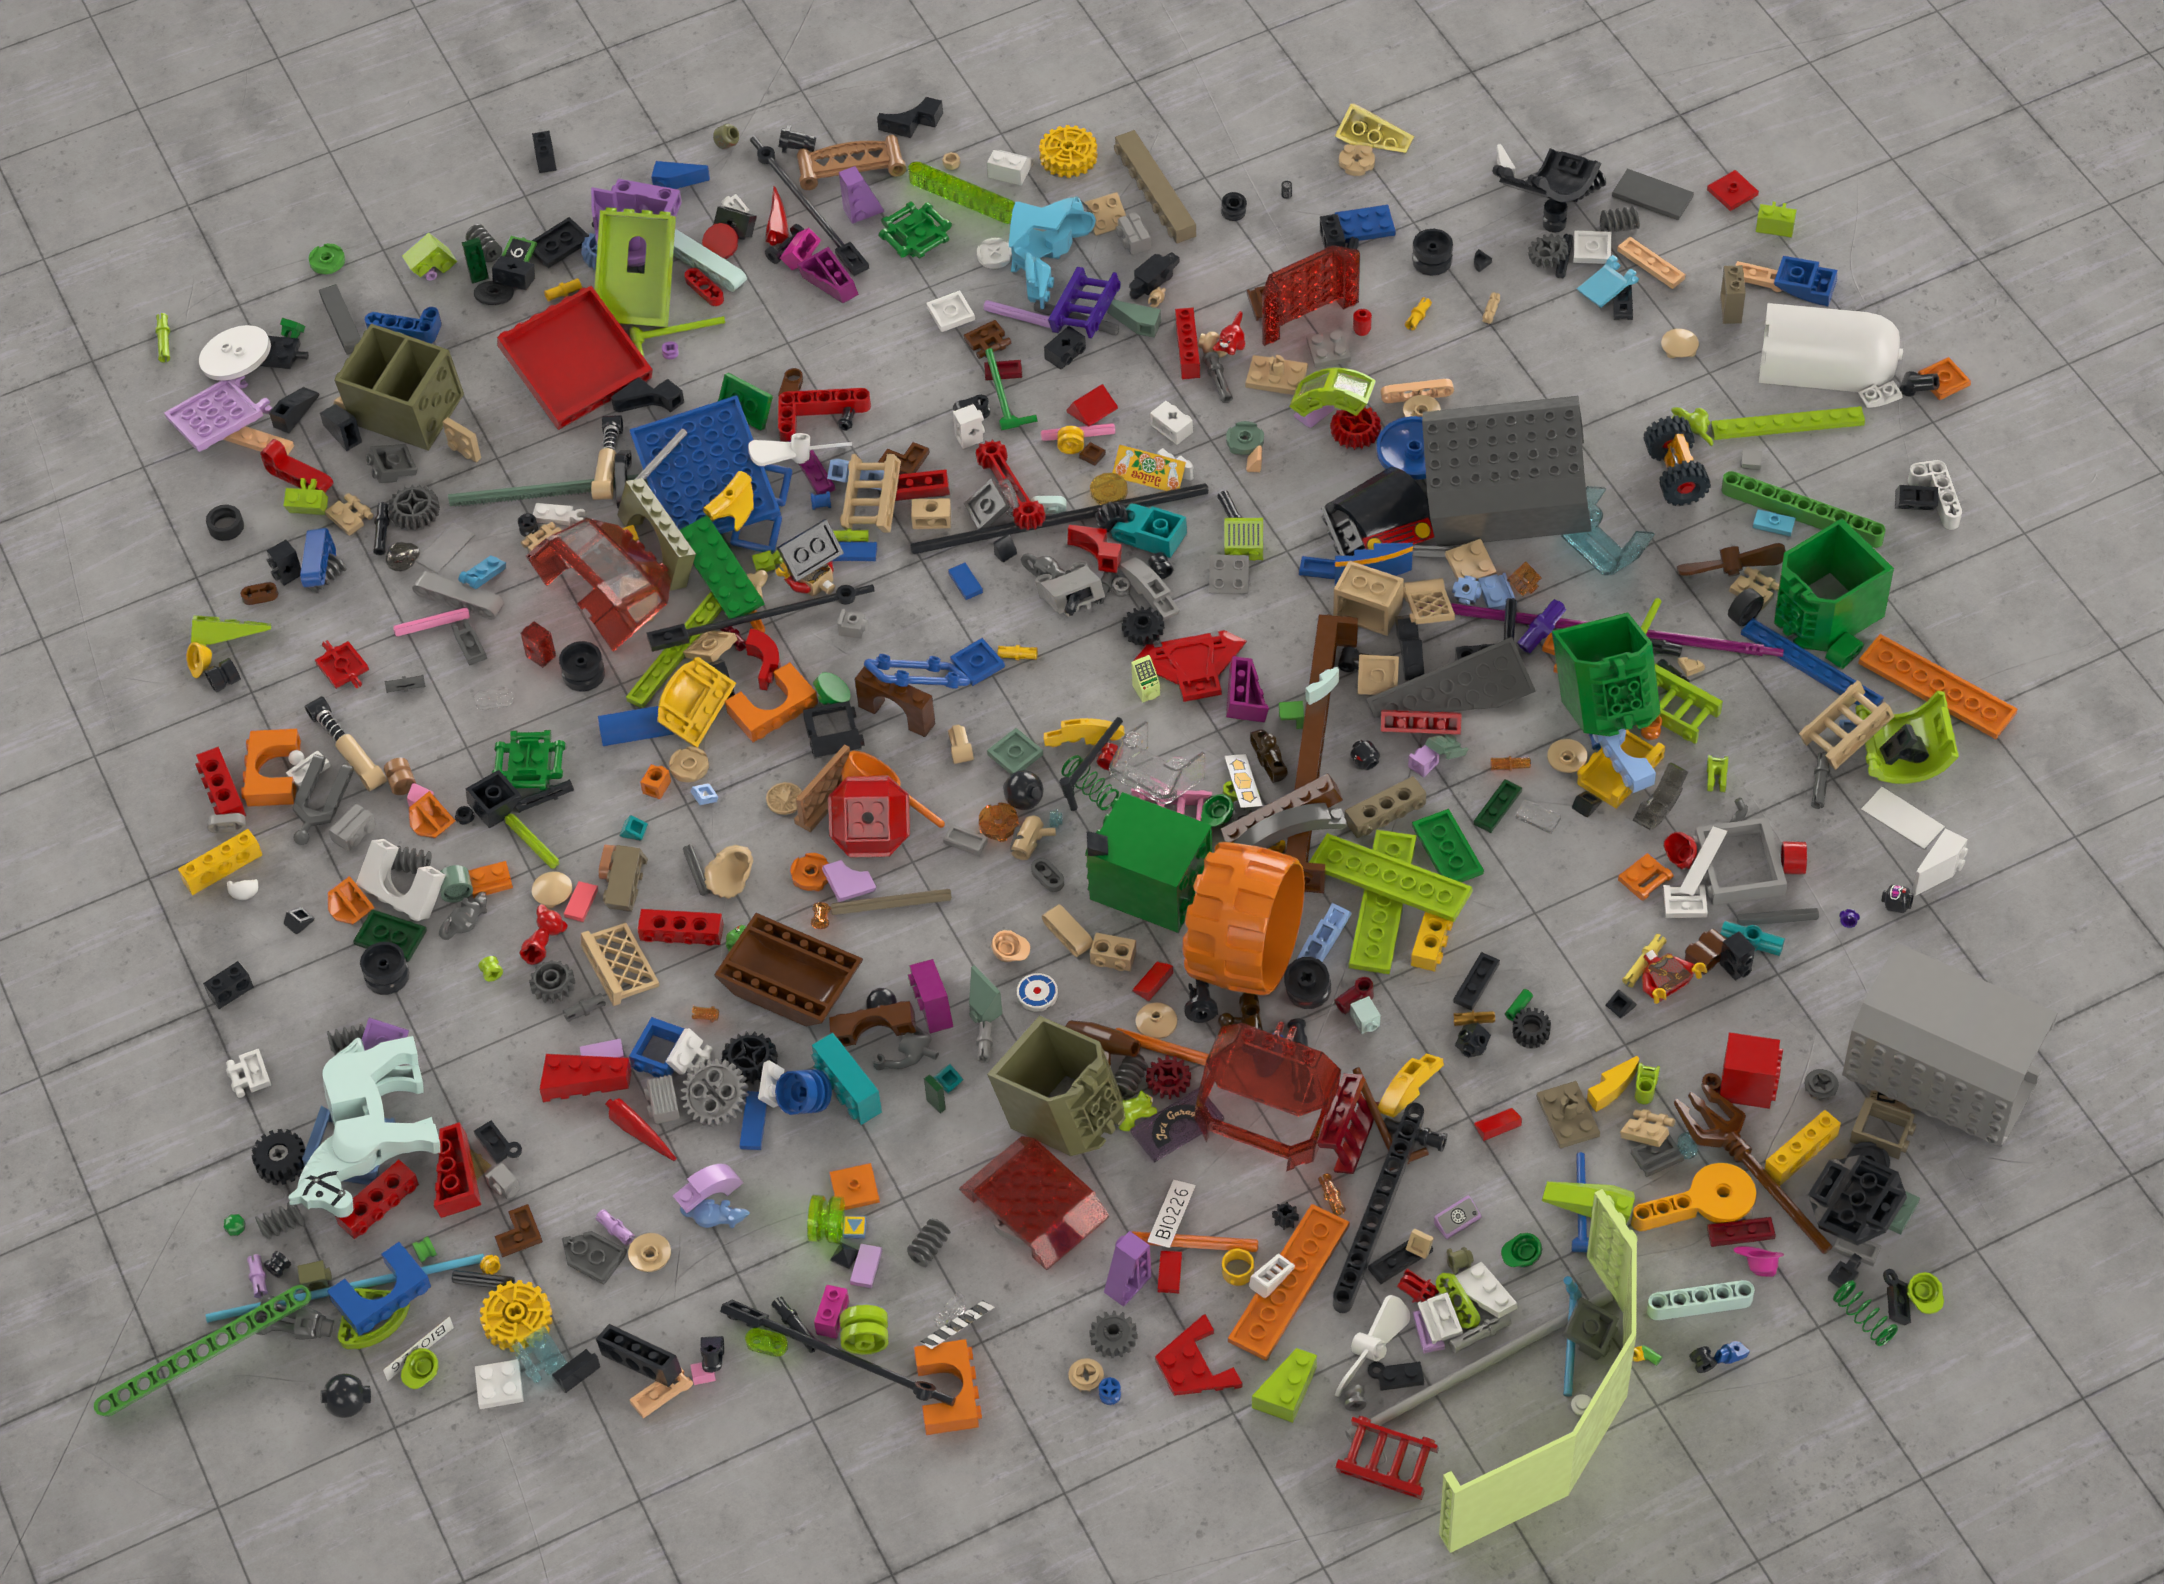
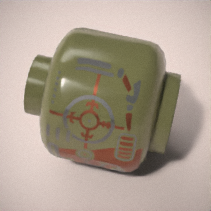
M724 124L714 130V142L721 149L735 146L739 141V131L732 124Z

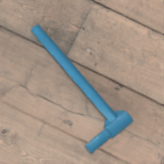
M1566 1276L1563 1281L1570 1296L1569 1321L1577 1300L1582 1297V1292L1572 1278ZM1567 1339L1563 1392V1395L1567 1397L1572 1396L1575 1343Z

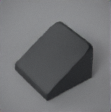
M1009 533L993 543L994 555L1001 562H1005L1017 554V549Z
M1584 791L1576 796L1572 809L1585 817H1589L1602 803V800L1590 792Z
M1087 831L1088 856L1108 855V836Z
M300 907L286 912L284 925L293 933L298 934L311 924L315 918Z
M1618 989L1605 1006L1621 1019L1634 1009L1637 1003Z

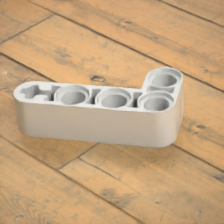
M1933 460L1911 465L1908 484L1938 487V506L1936 508L1942 525L1949 530L1958 528L1962 509L1945 463L1940 460Z

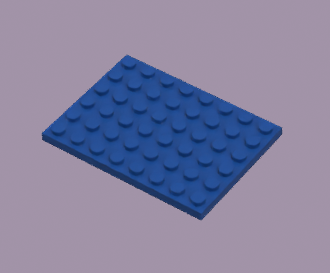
M737 395L629 429L643 470L681 429L687 431V435L646 478L649 488L679 530L706 516L703 507L724 490L738 471L745 472L751 477L754 508L742 527L781 515L764 466H758L751 460L748 447L749 443L754 439ZM721 517L713 521L720 534L735 530L734 517Z

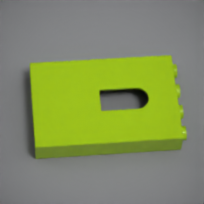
M606 207V211L600 210L594 290L619 324L668 327L676 217L671 216V212L660 211V214L657 215L653 214V211L642 210V213H635L634 209H624V212H617V208ZM636 236H640L646 241L644 274L627 272L629 242Z

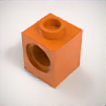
M651 764L640 782L643 794L661 800L671 783L669 770L663 766Z

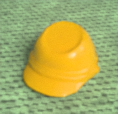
M192 642L186 653L187 665L194 678H199L202 672L208 669L212 660V651L198 642Z

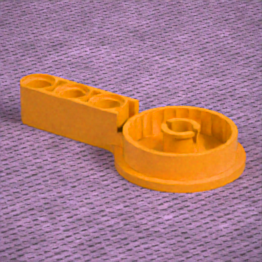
M1728 1163L1707 1165L1696 1173L1691 1188L1688 1191L1636 1205L1631 1218V1226L1637 1231H1646L1695 1218L1697 1212L1715 1223L1738 1221L1748 1214L1754 1206L1756 1199L1755 1184L1744 1170Z

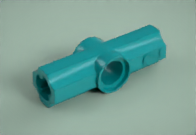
M1727 921L1723 923L1720 934L1725 938H1729L1740 931L1755 947V951L1760 950L1777 956L1781 955L1785 938L1762 932L1756 925L1744 927Z

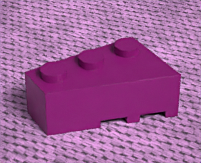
M829 247L797 264L803 279L841 303H845L859 295L854 281Z
M1232 657L1229 668L1226 717L1265 723L1269 708L1265 703L1264 693L1260 688L1259 678L1251 658Z
M931 959L909 965L911 974H907L910 986H913L915 999L918 998L919 1010L923 1012L929 1033L953 1028L948 995L934 960Z

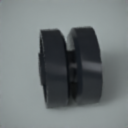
M1435 228L1419 232L1413 240L1412 262L1415 269L1422 274L1430 276L1445 273L1451 267L1453 259V240L1451 236L1445 231Z
M577 641L567 645L562 650L559 656V665L566 686L572 690L582 692L592 690L602 683L605 677V668L602 654L596 645L587 641Z
M378 942L372 944L363 952L360 959V967L366 985L372 992L380 995H389L398 992L406 985L410 972L403 950L397 944Z
M1301 957L1288 965L1284 973V984L1290 1001L1302 1009H1315L1322 1006L1331 994V980L1326 965L1314 957Z

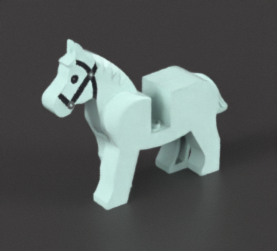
M413 1036L382 1042L366 1051L363 1041L360 1038H355L346 1048L326 1063L323 1069V1082L326 1102L335 1126L334 1134L327 1138L310 1157L301 1173L298 1188L289 1195V1204L302 1203L308 1210L310 1208H323L337 1217H347L354 1210L353 1199L348 1191L342 1189L341 1181L367 1174L377 1165L402 1153L427 1151L433 1154L441 1153L440 1141L432 1117L415 1123H386L384 1119L382 1095L394 1091H408L416 1094L424 1093ZM401 1064H409L407 1066H398Z

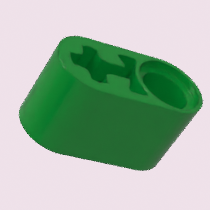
M1846 632L1829 648L1825 659L1840 669H1844L1859 655L1864 647V643Z

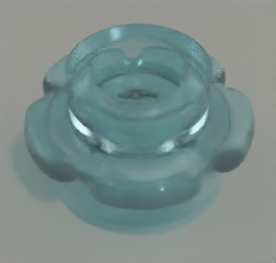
M1058 809L1050 811V827L1058 828L1059 825H1062V813H1059Z

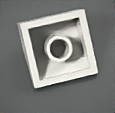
M993 150L987 161L988 178L1022 186L1034 163V158L1002 150Z

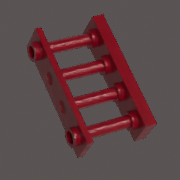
M1343 1074L1317 1141L1320 1148L1333 1149L1337 1154L1338 1159L1334 1167L1335 1173L1354 1174L1374 1122L1369 1107L1361 1094L1366 1080L1362 1074ZM1356 1104H1358L1357 1110H1356V1112H1355V1111H1354L1355 1106H1356ZM1343 1138H1344V1139H1345L1344 1144H1343V1146H1341L1342 1140H1343Z

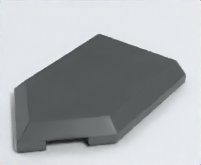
M593 1231L585 1232L583 1235L575 1237L568 1236L562 1238L567 1265L602 1284L608 1281L627 1253V1249Z

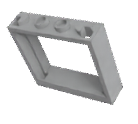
M1768 817L1696 827L1695 836H1692L1697 845V855L1713 826L1728 831L1724 838L1759 833L1773 880L1719 888L1711 862L1702 880L1707 883L1706 894L1711 897L1713 905L1784 896L1786 894L1787 881Z

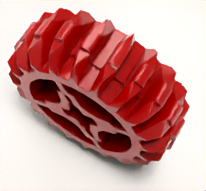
M1365 406L1357 416L1343 409L1337 410L1330 423L1331 434L1335 442H1339L1340 446L1345 445L1347 449L1353 447L1354 450L1356 447L1363 449L1364 446L1369 447L1371 443L1375 444L1381 431V420L1377 412H1373L1371 407L1366 409Z

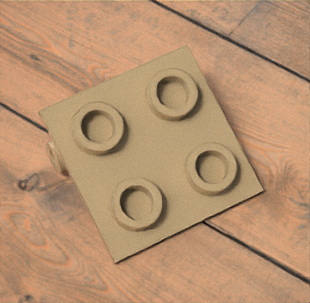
M1118 192L1084 202L1088 205L1096 219L1093 227L1095 236L1116 230L1118 218L1126 216Z

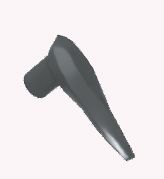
M1737 798L1734 802L1738 810L1730 822L1742 821L1748 812V806L1744 804L1742 798Z

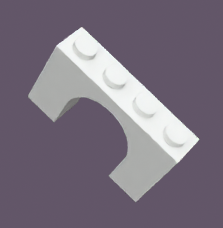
M384 839L372 840L356 884L362 887L364 892L377 896L381 902L389 903L395 910L408 914L409 918L414 921L429 919L446 875L431 866L420 867L417 870L408 893L402 894L394 887L391 880V868L399 848Z

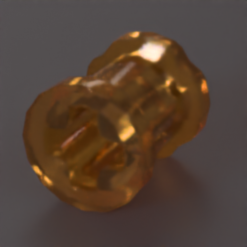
M818 902L813 904L814 916L811 919V925L814 928L825 929L829 926L828 913L831 907L827 903Z

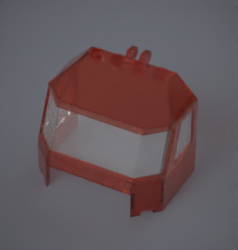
M586 517L584 520L545 538L525 557L546 586L564 570L572 567L594 588L577 605L581 610L585 608L591 614L589 619L614 652L668 604L671 578L667 574L668 568L662 562L658 564L655 555L651 551H645V546L639 540L635 541L632 539L634 536L627 528L623 530L619 525Z

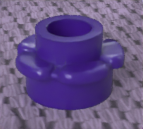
M1853 909L1843 910L1839 914L1841 924L1847 928L1855 927L1860 919V915Z

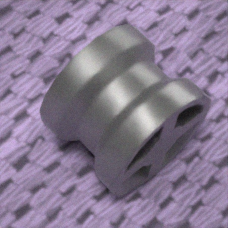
M1351 1385L1343 1389V1396L1346 1398L1345 1408L1347 1410L1358 1411L1367 1406L1366 1399L1363 1397L1365 1394L1363 1386Z

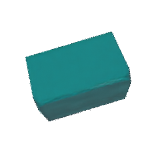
M630 815L625 820L619 836L641 841L648 823Z
M951 1064L945 1066L934 1076L947 1093L951 1092L964 1080Z

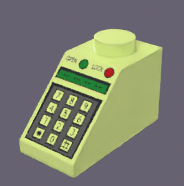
M1147 655L1131 662L1132 686L1141 701L1153 700L1160 696V683L1151 657Z

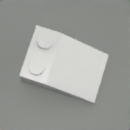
M1945 828L1916 871L1912 888L1914 896L1953 877L1957 870L1961 871L1965 864L1964 857L1968 852V848H1966L1968 839Z

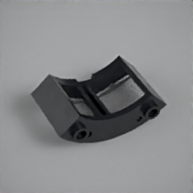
M850 701L803 710L808 738H810V747L814 759L836 754L844 744L850 748V751L861 750L862 746H865L863 734L859 735L854 722V718H857L854 706H850Z

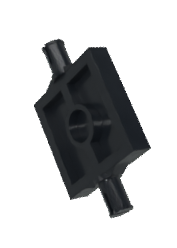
M268 336L271 348L268 356L260 366L291 369L293 362L297 358L307 360L309 353L298 351L301 344L299 338Z

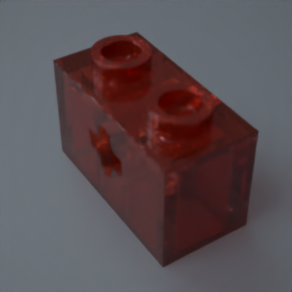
M535 621L523 629L520 634L526 657L544 668L556 657L551 632Z

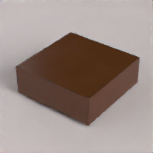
M1089 442L1079 454V458L1096 466L1106 454V450Z

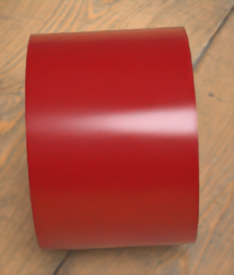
M1782 841L1781 864L1784 874H1806V842Z

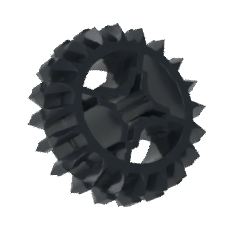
M746 1031L744 1036L738 1034L737 1039H730V1044L725 1043L721 1062L727 1060L729 1065L731 1063L736 1065V1069L739 1068L742 1071L741 1075L746 1077L743 1083L750 1081L754 1085L755 1080L761 1082L763 1063L770 1060L777 1064L778 1053L775 1044L771 1042L769 1037L765 1038L763 1033L757 1036L755 1031L752 1035H749Z

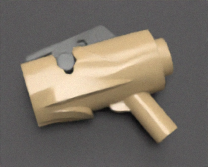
M1037 816L1026 817L1022 826L1015 828L1010 845L1012 856L1020 860H1028L1038 845L1036 843L1037 840H1040L1043 836H1056L1055 828H1043V822Z

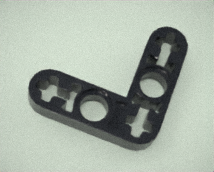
M620 450L615 454L616 502L618 509L627 481V469L632 465L631 450Z

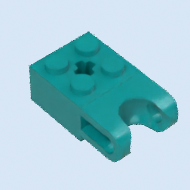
M1133 503L1129 504L1126 508L1129 523L1118 522L1111 530L1114 540L1152 553L1163 552L1168 558H1171L1187 534L1186 517L1153 506L1147 508Z

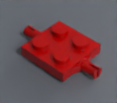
M328 640L323 642L322 647H324L326 652L321 657L315 659V662L335 689L347 682H351L355 688L361 687L362 682L357 677L367 672L369 667L350 642L347 641L335 647Z

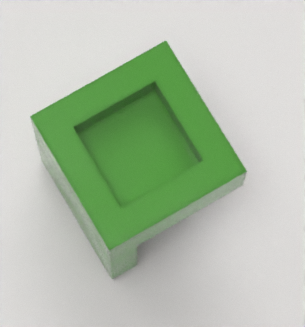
M1303 701L1279 702L1280 720H1295L1296 729H1303Z

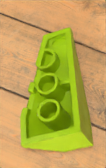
M193 615L191 643L198 642L207 647V644L211 645L271 630V623L256 621L240 623L237 619H226L222 622L219 617Z
M1547 1181L1541 1201L1592 1218L1594 1193L1603 1189L1606 1195L1611 1196L1615 1209L1618 1213L1621 1212L1627 1224L1635 1195L1634 1192L1615 1185Z

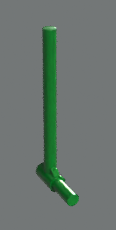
M991 348L986 349V356L1003 413V417L999 420L1001 431L1038 422L1037 415L1018 418L1010 414L993 350Z

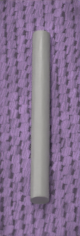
M681 429L635 479L643 478L645 480L687 435V431Z

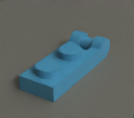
M490 555L467 572H461L458 580L463 584L468 583L470 587L477 589L505 570L506 562Z

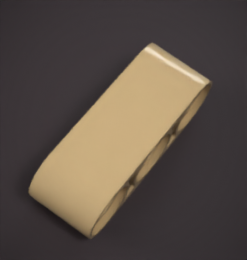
M1060 904L1042 915V920L1046 927L1075 957L1080 956L1092 947L1093 939Z

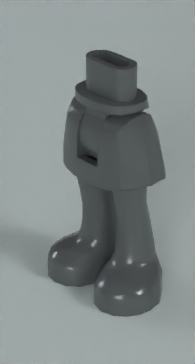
M265 1294L260 1305L273 1299L274 1296ZM279 1303L276 1304L277 1312H283L287 1307ZM303 1306L301 1309L286 1316L295 1319V1323L279 1320L256 1333L257 1335H266L270 1331H282L294 1334L295 1338L299 1340L321 1338L322 1336L331 1337L334 1320L326 1319V1316L311 1307ZM259 1316L257 1322L264 1323L267 1320V1316Z

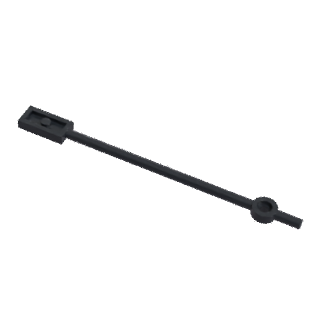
M755 136L751 137L750 142L758 150V161L762 164H769L836 244L838 248L835 249V254L852 275L856 276L870 269L869 263L851 242L846 244L842 242L775 161L774 149L769 146H763Z
M873 584L855 589L850 585H842L837 588L834 594L686 629L684 624L646 632L651 651L654 652L690 643V636L834 601L848 605L854 602L856 596L875 592Z
M733 1299L723 1303L720 1312L726 1314L729 1319L745 1322L746 1326L750 1328L764 1326L912 1389L919 1400L928 1401L933 1398L950 1406H953L956 1398L937 1391L936 1387L931 1383L925 1381L916 1382L770 1320L768 1314Z

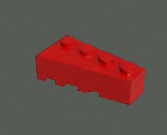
M546 1054L539 1089L543 1103L550 1102V1099L561 1098V1100L569 1099V1096L579 1094L587 1096L592 1092L601 1091V1093L629 1089L632 1073L629 1058Z
M460 1122L440 1128L439 1141L441 1153H438L439 1160L436 1168L437 1182L435 1183L436 1200H434V1208L439 1216L443 1218L481 1206L482 1204L467 1133Z

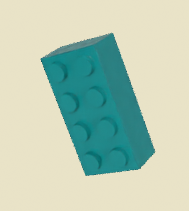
M832 1032L812 1045L813 1054L811 1055L815 1062L813 1068L823 1071L828 1076L832 1090L835 1091L839 1103L846 1105L850 1117L853 1120L857 1119L860 1125L882 1113L879 1090Z

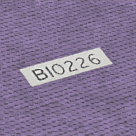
M1173 1179L1147 1242L1170 1248L1196 1185Z
M450 1316L383 1369L387 1381L402 1370L407 1356L414 1350L430 1348L454 1328Z

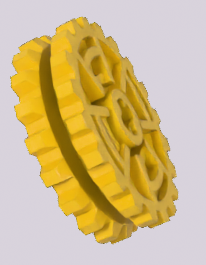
M1066 125L1064 128L1058 126L1056 130H1049V134L1045 133L1043 135L1044 139L1040 140L1039 155L1041 165L1044 166L1046 171L1050 170L1052 175L1058 174V177L1061 178L1063 176L1071 178L1073 175L1079 177L1080 173L1086 174L1088 169L1092 170L1093 164L1097 162L1096 138L1092 137L1091 132L1087 133L1085 128L1079 129L1076 125L1074 127Z
M518 1280L515 1284L512 1281H507L506 1286L498 1285L496 1291L491 1290L488 1293V1299L484 1298L483 1305L485 1307L480 1308V1314L482 1315L480 1321L485 1331V1336L487 1339L491 1338L492 1345L496 1346L499 1344L501 1350L509 1348L510 1352H515L518 1348L521 1351H526L527 1346L533 1348L536 1346V1341L542 1342L544 1340L543 1334L549 1333L550 1328L548 1325L552 1324L553 1321L552 1317H550L552 1309L550 1302L547 1300L546 1293L541 1294L542 1290L539 1286L534 1288L533 1283L529 1281L527 1284H523L522 1280Z

